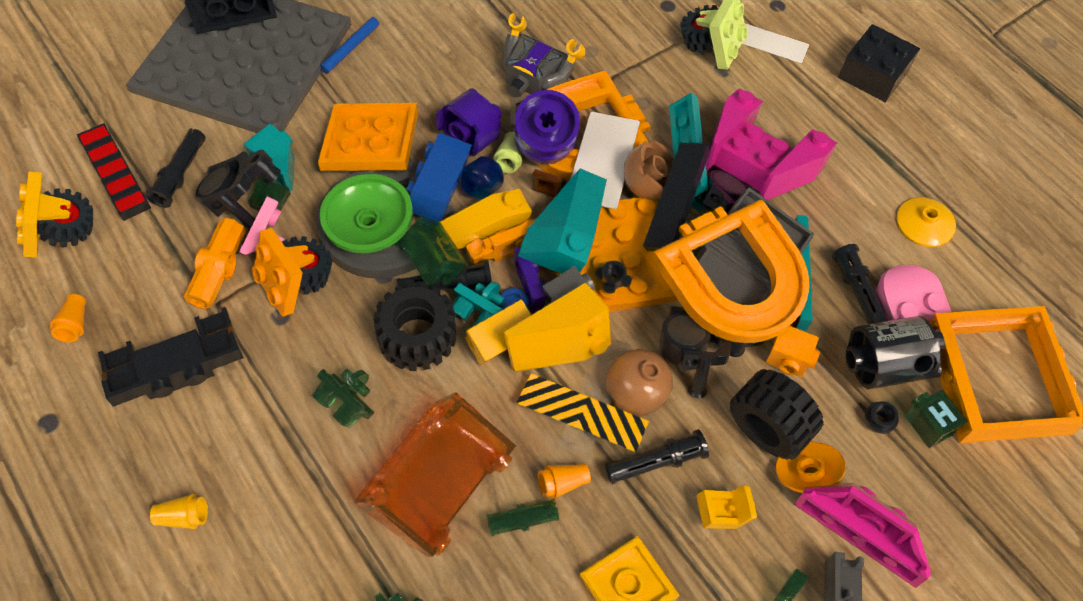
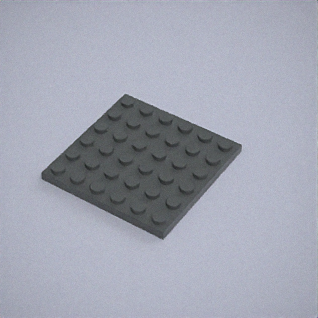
M273 0L277 18L196 34L188 9L185 6L126 86L131 93L254 133L260 132L269 124L279 131L285 130L321 74L320 65L335 52L352 25L351 19L348 16L295 0Z

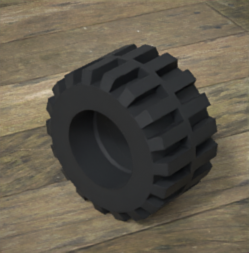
M408 283L407 288H402L400 285L395 287V293L387 292L384 295L385 302H378L376 306L377 312L374 313L373 317L374 329L379 349L382 354H385L387 361L390 363L396 361V366L400 369L409 366L410 371H417V367L423 366V369L427 370L431 369V363L439 365L443 362L442 356L448 357L451 354V346H455L457 335L453 305H450L449 298L446 294L441 296L440 289L434 287L430 290L428 284L421 283L420 287H415V283ZM416 319L425 320L432 324L427 331L416 335L405 334L399 330L405 323Z
M761 369L759 372L757 371L730 400V411L743 433L758 447L782 459H795L824 425L822 412L810 394L797 382L775 370Z

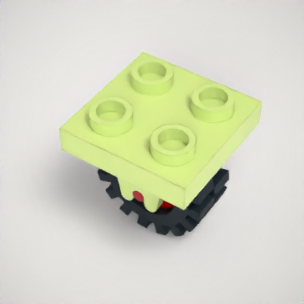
M723 0L719 8H717V5H712L711 8L708 5H704V9L701 10L697 7L694 13L689 11L687 13L688 17L684 16L682 18L683 22L680 23L686 48H690L692 52L698 49L699 53H703L705 49L708 52H712V49H714L718 69L728 70L733 59H736L742 42L747 39L748 27L744 23V5L740 0Z

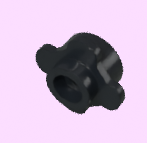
M609 261L595 271V277L601 280L604 285L603 290L609 294L614 293L616 289L622 286H630L632 281L631 277L626 275L627 270L625 266L619 261Z

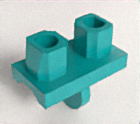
M495 281L491 282L487 287L481 283L477 284L475 291L480 293L481 296L461 283L454 289L457 295L453 303L455 317L466 322L473 310L481 314L474 326L503 310L493 304L494 302L502 306L505 302V298L498 294L500 285Z

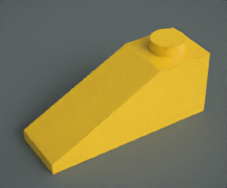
M520 188L492 194L432 226V232L444 253L465 248L466 245L477 239L484 240L486 237L489 238L500 230H508L519 226L526 220H529L532 211Z

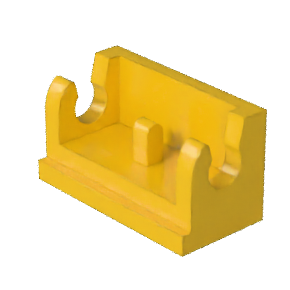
M522 299L466 331L468 336L465 339L479 365L507 350L504 332L531 316Z

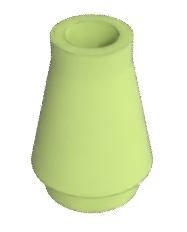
M514 132L505 134L503 142L494 155L496 168L507 174L514 173L522 164V155L515 143Z

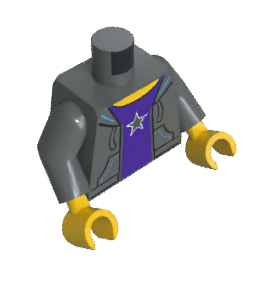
M512 13L508 18L512 30L511 34H507L502 53L503 69L506 71V81L509 84L507 87L508 93L512 97H521L524 92L532 94L536 91L547 90L567 82L575 67L574 61L585 56L584 46L581 44L579 49L573 52L577 42L571 39L566 45L568 55L525 34L518 37L519 32L525 30L527 23L524 16H522L521 23L517 26L514 25L516 15Z

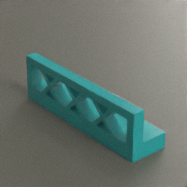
M689 93L669 105L674 159L681 142L703 144L698 97L693 93ZM706 165L691 207L697 211L706 208V205L702 204L703 200L700 198V194L708 190Z

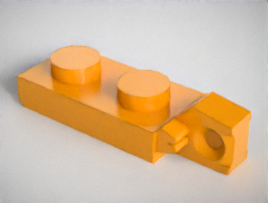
M536 219L526 220L519 226L508 230H500L489 238L486 237L484 240L477 239L466 245V252L472 264L482 263L484 259H493L494 262L513 256L514 248L521 247L527 229Z

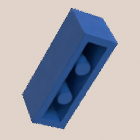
M442 133L438 134L434 143H428L424 154L426 161L419 162L415 172L417 180L416 182L411 180L406 190L411 198L414 214L435 222L442 221L466 167L472 147L471 144Z

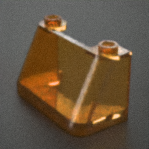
M454 392L437 400L427 410L364 487L354 503L425 556H438L451 541L448 537L450 529L447 526L487 474H491L494 471L500 473L509 465L512 460L510 454L516 445L457 392Z

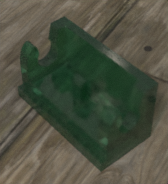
M420 216L400 239L423 280L428 285H433L442 275L446 274L441 279L442 284L445 286L452 282L462 270L468 267V264L440 222Z

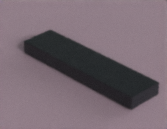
M680 143L643 244L647 251H655L680 238L681 232H679V227L685 224L711 151L708 144Z

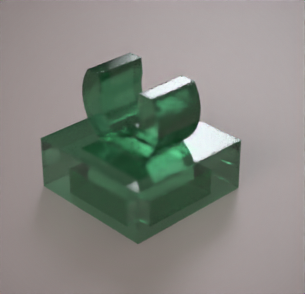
M259 178L248 202L251 208L260 211L266 197H269L279 202L277 209L281 211L291 194L289 187L274 182L267 184L263 179Z

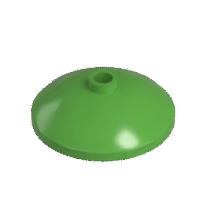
M362 174L345 179L329 191L320 209V222L327 238L337 247L354 253L377 252L395 244L407 232L413 217L412 201L406 189L396 180L379 174Z

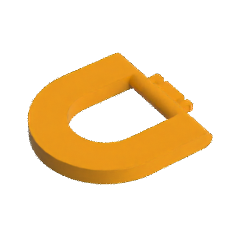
M607 71L594 73L547 89L566 95L574 102L578 111L609 102L617 117L640 121L633 149L645 141L649 142L644 132L650 130V124L648 121L645 122L646 118L638 104L634 103L635 99L632 94L622 97ZM573 149L565 159L555 164L542 165L534 163L546 173L569 181L579 150Z
M758 200L729 215L720 206L713 213L710 211L691 220L689 225L687 223L681 225L679 232L683 235L682 238L651 253L652 261L688 315L703 329L725 340L739 343H756L776 337L796 320L808 298L809 276L805 261L794 242L763 200ZM738 228L769 273L771 280L769 297L763 302L754 305H742L727 299L717 290L692 253V250Z

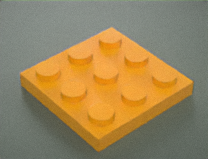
M417 103L334 104L318 160L320 171L407 170L419 112Z

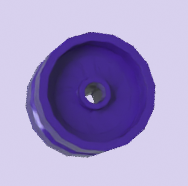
M539 90L528 95L520 103L515 116V143L521 154L530 161L542 165L555 164L565 159L574 148L580 127L579 111L574 102L563 93L554 90Z

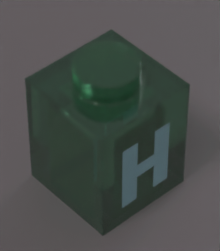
M943 390L932 395L925 392L916 397L911 402L913 407L905 416L929 449L954 436L967 423L966 419Z

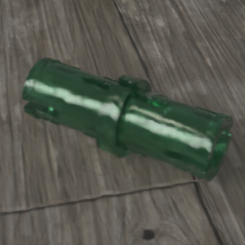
M555 499L524 506V503L516 504L517 507L515 509L487 514L491 537L519 529L525 532L529 531L531 526L559 521Z

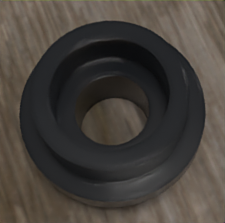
M874 402L865 411L867 425L877 433H890L898 425L897 409L889 402ZM876 415L882 416L885 422L880 421Z

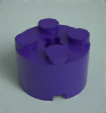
M470 88L437 112L436 126L438 131L443 130L445 135L471 144L469 156L473 155L472 157H474L499 138L501 134L500 119L502 118V112L496 104H491L475 89Z

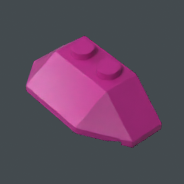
M853 482L806 488L794 505L913 587H918L931 575L916 524L909 520L900 509L888 506L877 499L870 489L858 486Z

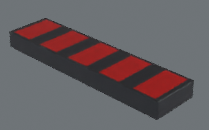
M103 123L77 134L122 220L125 221L151 209L106 125Z

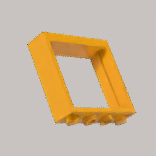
M1045 306L935 313L929 323L934 331L940 330L945 340V346L940 350L942 374L939 378L949 410L957 419L953 423L959 443L1073 435L1083 427V404L1076 390L1075 379L1070 374L1066 364L1064 350L1059 345L1055 335L1054 324L1050 322ZM1025 330L1057 418L983 423L955 334Z

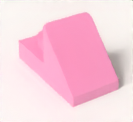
M266 197L239 251L240 253L249 255L256 252L260 231L267 229L268 225L274 227L282 212L277 209L278 201Z

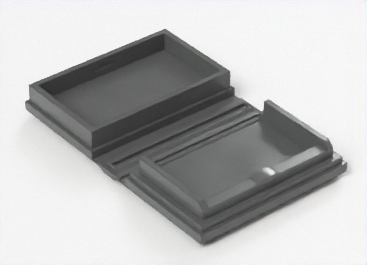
M751 188L745 189L727 215L758 200H763L802 254L813 238L814 233ZM738 228L706 243L696 255V259L717 290L727 299L742 305H754L763 302L769 297L771 291L769 273Z

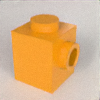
M789 326L784 332L775 337L766 363L779 368L785 374L802 377L808 367L813 369L818 360L820 351L815 348L819 337Z

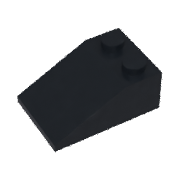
M184 0L196 34L277 18L273 0Z

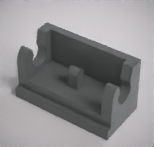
M835 551L825 561L824 601H862L863 557L859 556L856 560H845V553Z

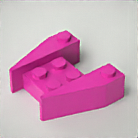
M738 88L726 99L710 143L711 151L706 162V171L715 165L760 191V195L766 200L813 182L824 170L838 142L830 139L827 134L812 129L792 148L785 141L776 139L764 132L760 127L753 125L763 101L756 98L751 92Z

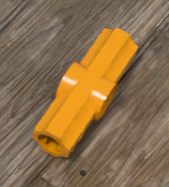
M230 218L219 221L208 246L200 248L196 255L195 273L184 294V299L187 303L203 310L212 308L223 281L229 280L234 274L236 253L246 233L244 225Z

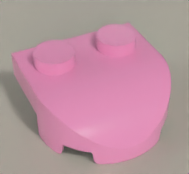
M901 265L890 268L880 275L881 279L878 287L874 290L880 304L883 306L888 321L914 316H924L929 321L935 313L952 312L939 279L934 273L923 267Z

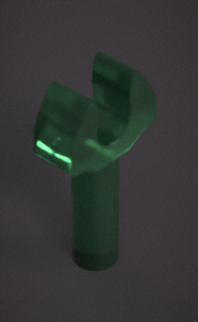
M796 568L783 584L773 601H792L809 577Z

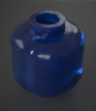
M480 156L465 166L461 172V186L464 192L476 199H484L500 189L504 182V174L500 164L488 156Z

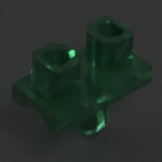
M322 369L317 375L322 382L315 389L312 397L326 408H329L337 398L342 400L344 403L333 414V417L342 426L350 428L361 417L369 419L375 413L356 394L359 392L363 397H366L370 393V389L366 386L369 375L364 370H358L355 373H352L349 369L344 370L341 374L346 380L344 383L336 374L330 375L325 369Z

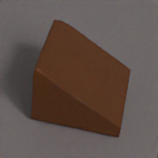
M537 169L533 172L534 191L555 197L566 185V181L561 177Z

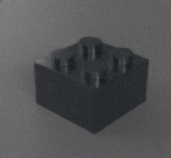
M871 24L846 56L838 78L886 103L910 71L920 48Z

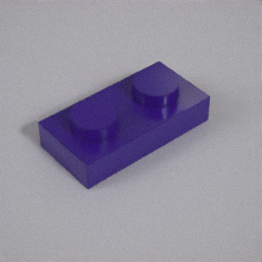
M521 247L514 248V265L523 290L529 298V306L533 315L545 307V299L547 298L543 285L546 283L544 280L539 281L537 273H539L538 264L518 257Z

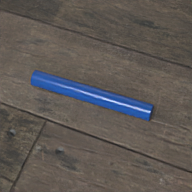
M371 17L320 65L321 71L328 74L379 26V21L375 17Z

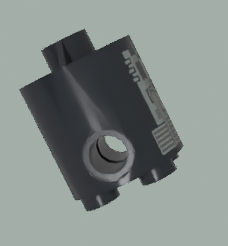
M924 316L857 326L850 333L849 343L845 352L846 364L849 370L855 373L860 384L867 390L936 378L942 374L940 350L944 348L945 340L940 330L934 331L932 325Z

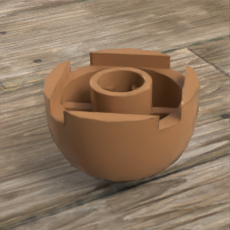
M655 140L648 143L645 141L635 147L628 154L624 162V178L628 189L642 199L659 200L672 167L670 162L674 160L672 154L664 145Z
M635 349L627 351L612 363L606 374V390L608 393H611L615 400V406L635 416H646L658 410L666 403L673 389V376L669 365L660 355L649 350Z

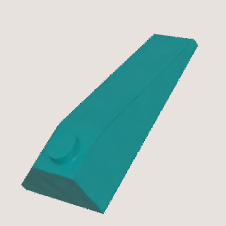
M580 168L529 226L518 257L560 274L573 266L580 272L587 263L594 241L607 179Z

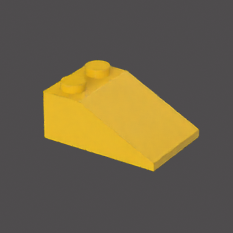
M585 282L506 330L504 336L512 369L518 372L586 361L594 355L603 353L611 345L609 307Z

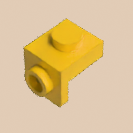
M742 485L733 491L703 490L696 495L703 528L738 529L757 518L755 503L749 485Z

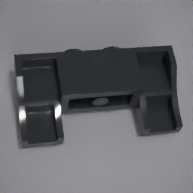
M226 307L221 308L222 312L204 319H200L199 316L195 317L199 334L194 329L139 350H135L132 342L128 341L126 342V347L107 354L103 351L98 352L102 368L101 382L108 402L114 407L143 395H147L150 400L167 397L173 391L189 385H199L206 379L215 376L213 369L243 359L237 335Z

